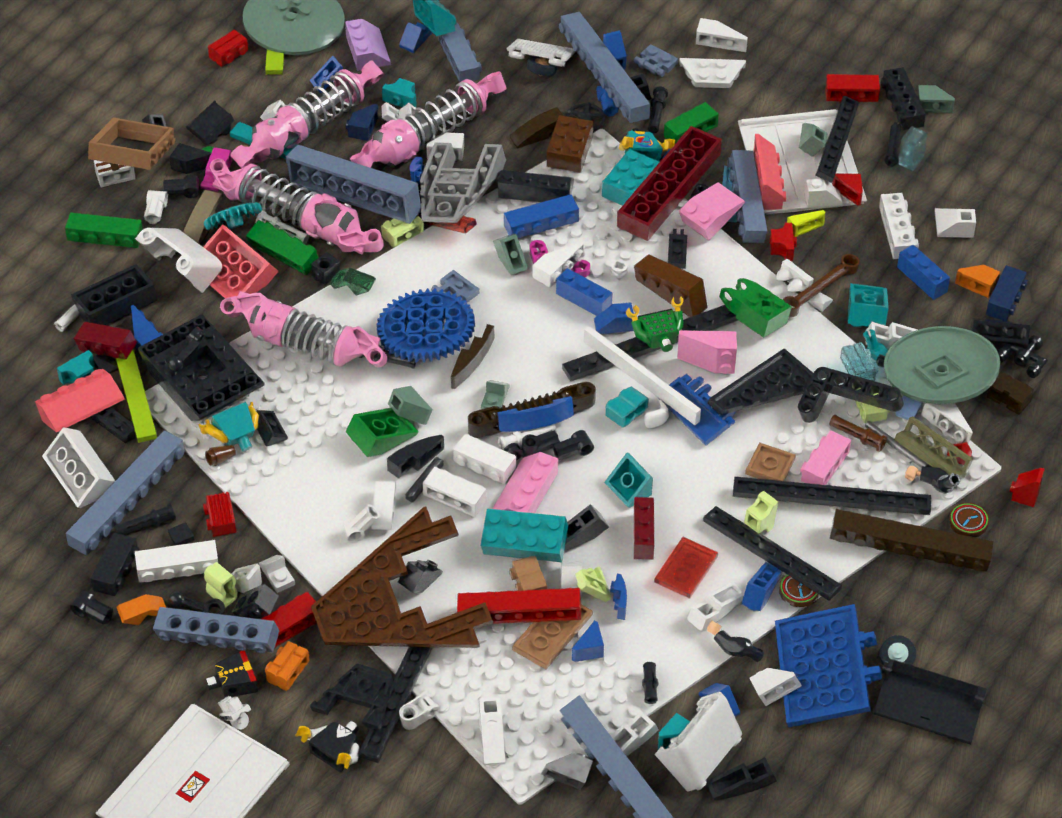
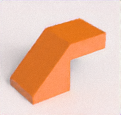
M145 594L119 604L116 608L122 623L140 625L147 615L157 616L159 607L166 608L162 597Z

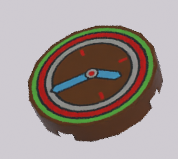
M962 503L952 509L949 522L955 533L978 537L986 532L989 525V516L986 510L977 504Z
M787 574L780 581L779 594L783 601H787L793 607L810 606L819 596V594Z

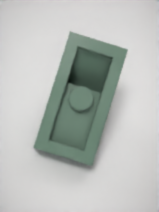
M494 380L486 381V393L481 409L492 406L501 408L510 384Z

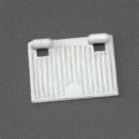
M516 39L507 48L511 58L524 59L525 54L549 58L550 65L560 67L564 66L565 61L576 52L573 48L523 39Z

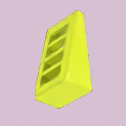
M821 210L788 217L787 223H792L793 237L823 226L825 211Z

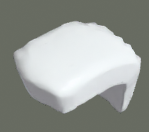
M661 399L659 400L660 409L648 412L645 415L644 422L647 428L661 426L669 417L668 408Z

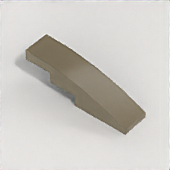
M204 190L186 224L183 233L199 245L209 232L204 227V220L215 214V209L222 200V193Z

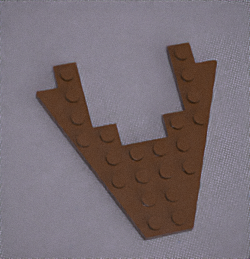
M423 507L311 606L325 645L480 647L474 630L493 623L485 602L427 624L421 606L401 613L389 582L408 574L402 556L459 536L451 515L432 522L427 507Z

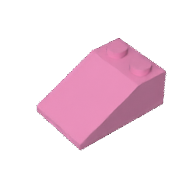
M718 182L692 197L679 210V213L686 225L707 240H710L745 204V201Z
M679 331L677 359L713 373L735 374L737 353L736 331Z

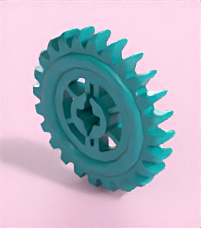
M257 202L237 205L211 215L204 220L203 224L207 230H212L213 227L217 229L219 223L222 226L223 222L226 221L228 228L233 229L243 225V215H246L248 218L250 217L249 213L255 216V213H261L262 207Z

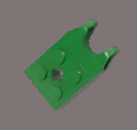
M739 278L735 286L737 290L733 288L721 289L719 297L729 311L736 315L737 320L763 338L787 324L792 306L758 283L746 278ZM741 283L746 285V289H742ZM725 292L730 295L731 301L725 297Z

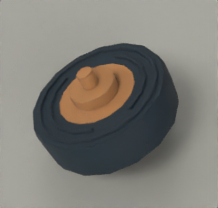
M531 56L527 62V69L535 74H539V76H552L557 73L558 66L550 65L549 58Z

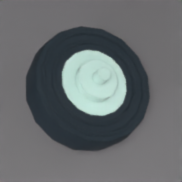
M894 635L888 637L882 643L879 657L883 665L885 661L889 662L890 658L913 665L916 660V648L909 638Z

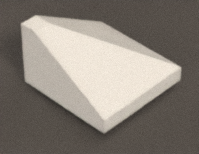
M819 292L807 302L823 312L833 299Z

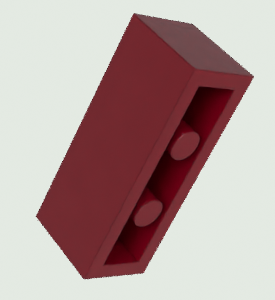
M84 322L74 337L80 351L86 352L89 350L91 353L111 356L113 358L127 359L137 344L131 330Z
M634 497V559L654 560V498Z

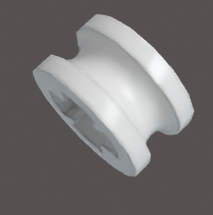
M620 259L613 261L611 264L612 275L617 278L626 276L628 272L627 262Z

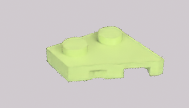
M596 567L594 570L592 568L582 569L575 574L578 581L577 586L582 592H586L604 602L612 598L600 567Z

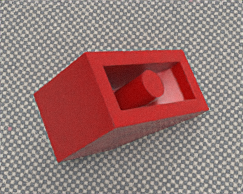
M1038 468L1019 474L1017 481H1012L1009 492L1013 493L1011 501L1034 507L1045 469Z

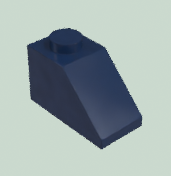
M377 104L352 113L351 118L346 122L348 137L369 141L379 117Z

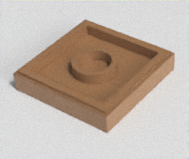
M759 442L745 470V474L758 479L785 481L796 455Z

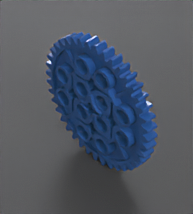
M427 288L425 292L419 289L418 293L412 291V295L405 293L404 298L398 296L399 300L393 299V304L388 303L387 308H383V313L379 314L380 318H377V335L381 339V346H384L385 351L389 350V354L394 353L395 357L401 356V360L407 357L408 362L415 359V363L419 359H422L423 363H425L426 359L433 362L434 358L440 360V356L447 358L448 353L454 355V350L460 351V347H465V342H470L469 338L473 337L472 332L475 331V317L470 304H467L466 300L462 301V297H457L456 293L452 295L450 291L444 293L443 289L437 292L436 288L432 292Z

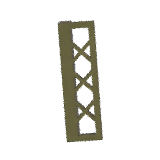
M913 416L909 418L905 429L897 433L894 438L895 441L931 467L940 468L948 475L958 474L960 479L965 478L973 461V458ZM913 425L918 427L920 435L910 431ZM926 436L932 437L935 445L931 446L928 444ZM942 446L948 449L950 456L943 454ZM956 457L966 461L963 468L958 465Z

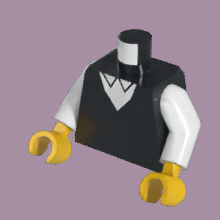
M350 721L345 727L337 722H332L328 726L317 729H309L306 726L298 728L296 736H301L303 743L309 740L310 753L341 773L344 768L348 769L349 765L358 761L360 748L355 734L359 727L354 722Z

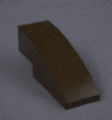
M558 107L541 113L510 134V139L517 149L549 139V133L554 132L559 115L563 116Z

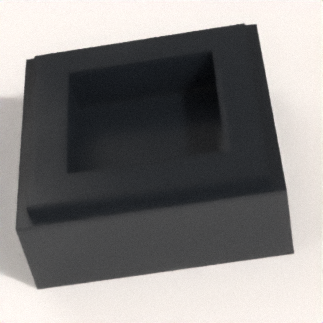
M186 522L168 529V534L175 546L187 544L195 540Z

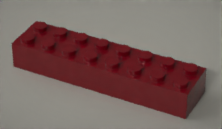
M690 126L618 210L617 227L648 241L721 155L722 139Z

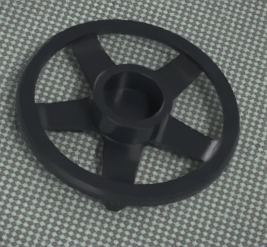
M590 102L577 104L568 109L566 114L567 117L573 114L578 119L589 121L595 118H602L601 123L597 127L593 124V131L599 129L605 122L603 110ZM585 107L583 112L575 110L577 108ZM593 108L599 113L591 114L590 109Z

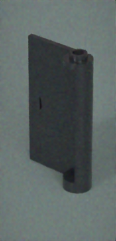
M891 658L889 662H884L881 673L885 674L874 715L971 745L987 688Z

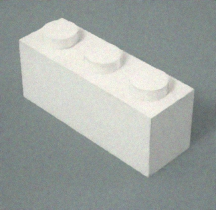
M465 434L453 449L454 462L458 465L465 466L478 474H483L503 484L506 483L516 469L515 455L468 434Z
M434 467L423 482L424 496L473 517L478 514L486 502V488L467 481L463 477L453 475L444 469Z

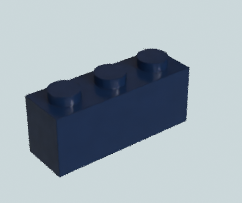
M1005 266L989 299L986 315L1003 321H1008L1009 316L1014 315L1017 306L1015 303L1020 302L1022 297L1021 291H1025L1028 280H1025L1027 272Z

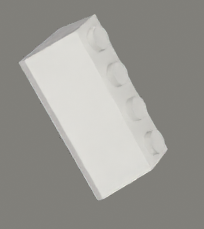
M63 427L42 456L77 508H82L97 501L115 482L110 472L79 430Z

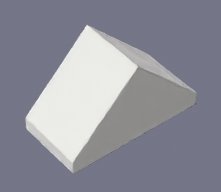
M581 562L561 563V589L578 588L575 574L582 570Z
M258 564L237 568L232 573L236 579L235 588L241 593L262 584L261 571Z

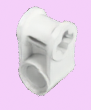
M422 692L415 699L400 708L401 724L405 729L413 730L439 713L440 706L431 700L429 692ZM408 715H413L412 718H405Z

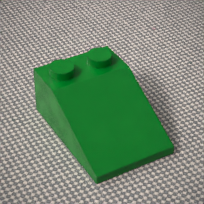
M392 408L354 414L345 432L367 457L382 455L416 436L419 431L408 419L398 416Z

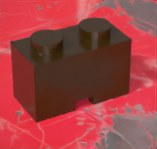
M1001 371L992 386L988 388L987 398L998 404L1001 402L1006 404L1007 409L1020 415L1031 402L1034 389Z

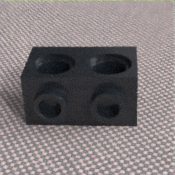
M262 584L242 593L231 613L238 617L261 619L270 615L279 595L267 585Z

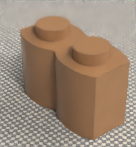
M535 555L512 561V568L509 569L511 579L516 580V591L547 589L545 578Z

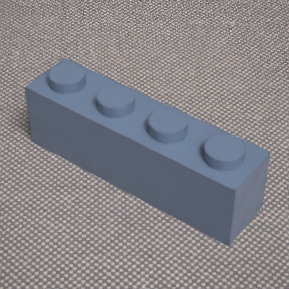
M457 22L454 32L439 35L438 40L459 82L465 79L479 80L480 72H482L481 64L477 62L474 50H471L470 42L466 40L465 32Z

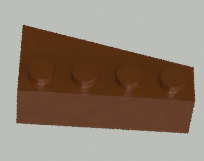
M650 254L634 265L636 280L671 304V300L674 297L675 304H680L681 296L683 303L680 311L688 317L698 315L708 308L702 278Z

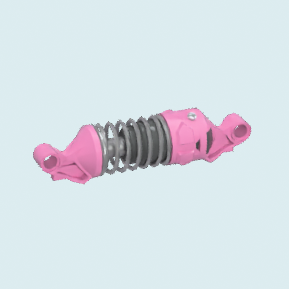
M240 291L238 296L225 298L220 304L221 311L231 318L244 314L253 337L259 341H266L280 347H287V349L294 347L296 352L303 350L304 355L311 351L312 357H316L319 354L320 360H324L327 357L329 363L339 367L362 355L375 367H383L387 362V355L379 346L381 339L369 335L359 326L351 327L345 325L342 327L340 323L333 324L331 320L325 321L323 317L316 318L315 314L308 316L306 311L300 313L298 309L283 304L280 301L268 299L261 293L248 294ZM234 304V309L228 312V306ZM330 323L331 327L326 332V324ZM338 326L339 330L334 335V327ZM380 353V360L374 362V355Z

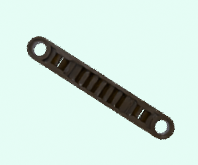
M581 382L563 387L557 393L553 391L550 396L546 393L543 398L539 395L537 399L531 397L530 401L524 399L523 403L517 401L515 405L510 403L508 407H505V405H502L501 408L492 406L474 411L468 415V434L474 438H481L500 433L498 412L511 409L521 411L553 404V400L565 397H572L573 412L591 408L595 405L596 388L591 382Z

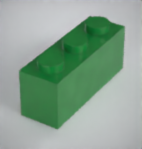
M704 102L667 121L664 124V137L666 139H675L676 144L690 126L708 132L718 127L719 114Z

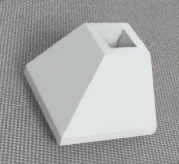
M935 208L937 237L974 238L976 227L975 209Z

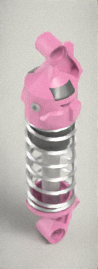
M501 72L491 73L478 83L465 79L456 85L455 91L446 90L445 97L436 96L435 104L430 101L426 102L425 110L418 107L415 110V114L411 115L408 113L405 115V119L399 118L388 121L382 125L380 130L373 134L370 141L365 143L360 153L352 155L350 158L351 162L371 168L372 163L377 161L390 167H394L401 162L406 163L415 158L416 153L422 150L427 143L445 134V132H453L455 126H463L465 120L470 121L475 116L483 114L486 110L488 93L497 94L507 89ZM450 92L457 97L451 102L448 98V93ZM440 98L446 103L441 108L438 105V99ZM428 105H432L436 111L430 114ZM466 111L471 114V117L466 118ZM455 115L463 119L461 123L456 124ZM445 121L453 125L451 129L446 130ZM438 129L441 130V135L436 136Z

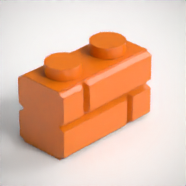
M290 641L284 647L281 646L276 653L274 661H270L266 665L265 673L268 683L288 691L310 661L309 651L301 646L298 647L297 644Z

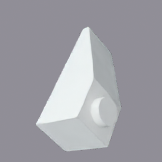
M700 18L696 33V44L746 52L748 37L719 21Z

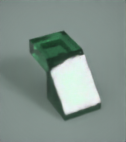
M347 268L337 271L330 285L334 289L348 286L357 296L369 292L376 278L353 268Z

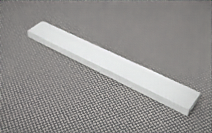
M588 326L584 329V342L691 423L696 425L700 422L701 409L592 327Z

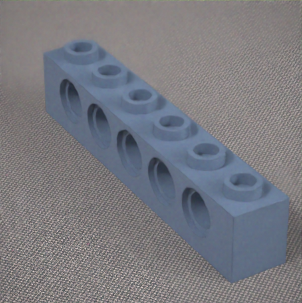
M159 607L153 630L158 638L164 641L173 639L182 643L196 642L203 646L212 644L220 648H227V646L235 647L242 651L251 649L259 653L273 652L279 634V628L276 623L270 620Z

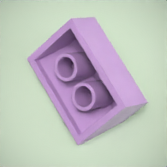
M363 19L345 22L346 38L357 71L361 70L365 64L372 60L378 67L391 65L379 28Z

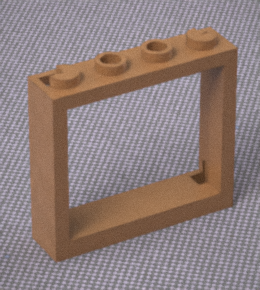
M112 118L89 142L88 159L150 170L169 148L174 145L176 139L173 135L174 128ZM117 137L155 143L149 151L110 144Z

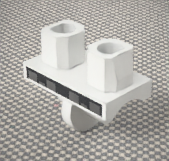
M231 696L218 702L223 711L219 714L221 720L230 721L235 729L242 730L248 725L249 718L245 713L251 710L248 704H242L238 697L231 698Z

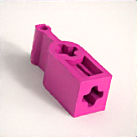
M213 148L206 166L205 177L201 183V189L217 192L220 190L213 187L215 179L210 169V163L215 159H222L229 169L232 163L231 150Z

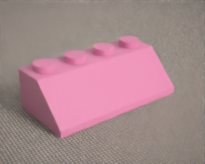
M542 452L522 458L493 509L535 513L558 474V458Z

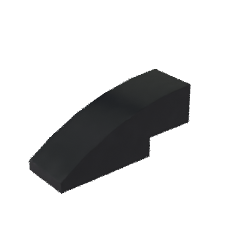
M436 435L424 438L399 449L387 458V471L398 479L411 468L419 471L444 450V436Z
M764 757L748 766L742 763L706 782L713 799L720 800L753 792L775 783L777 780L768 761Z

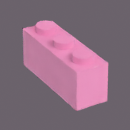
M830 430L826 437L823 436L820 440L819 447L812 451L809 461L803 463L800 469L802 473L801 481L809 484L826 485L849 454L851 440Z

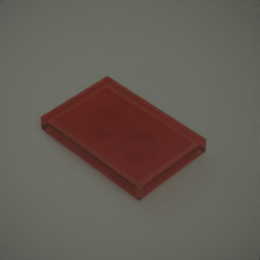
M682 537L654 578V582L690 599L717 559L718 552Z

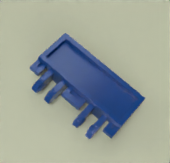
M686 373L681 378L678 377L670 383L669 386L701 409L700 422L694 425L665 402L664 404L707 446L735 423V420L732 418L735 412L719 415L708 404L710 396L707 393L712 389L711 386L705 384L699 388L704 383V379L699 376L692 381V378Z

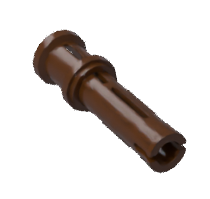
M833 415L830 420V426L860 439L863 445L868 444L876 448L878 452L882 451L886 444L887 436H880L870 428H861L837 415Z

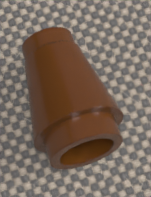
M233 445L211 447L205 452L206 461L210 466H217L236 455Z

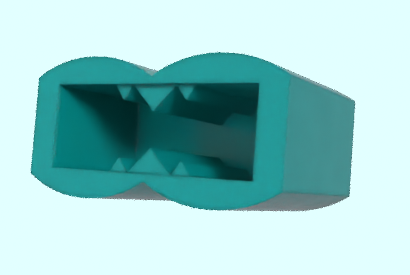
M632 386L623 389L618 397L607 402L605 416L622 428L626 427L635 417L640 416L646 411L649 398Z

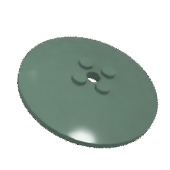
M249 0L243 10V25L249 37L265 49L286 55H304L321 51L332 45L340 37L344 28V12L337 0Z
M951 326L928 327L908 333L889 348L884 360L885 376L891 386L898 388L902 395L910 399L931 404H950L974 398L992 386L1000 370L999 354L989 340L973 331Z

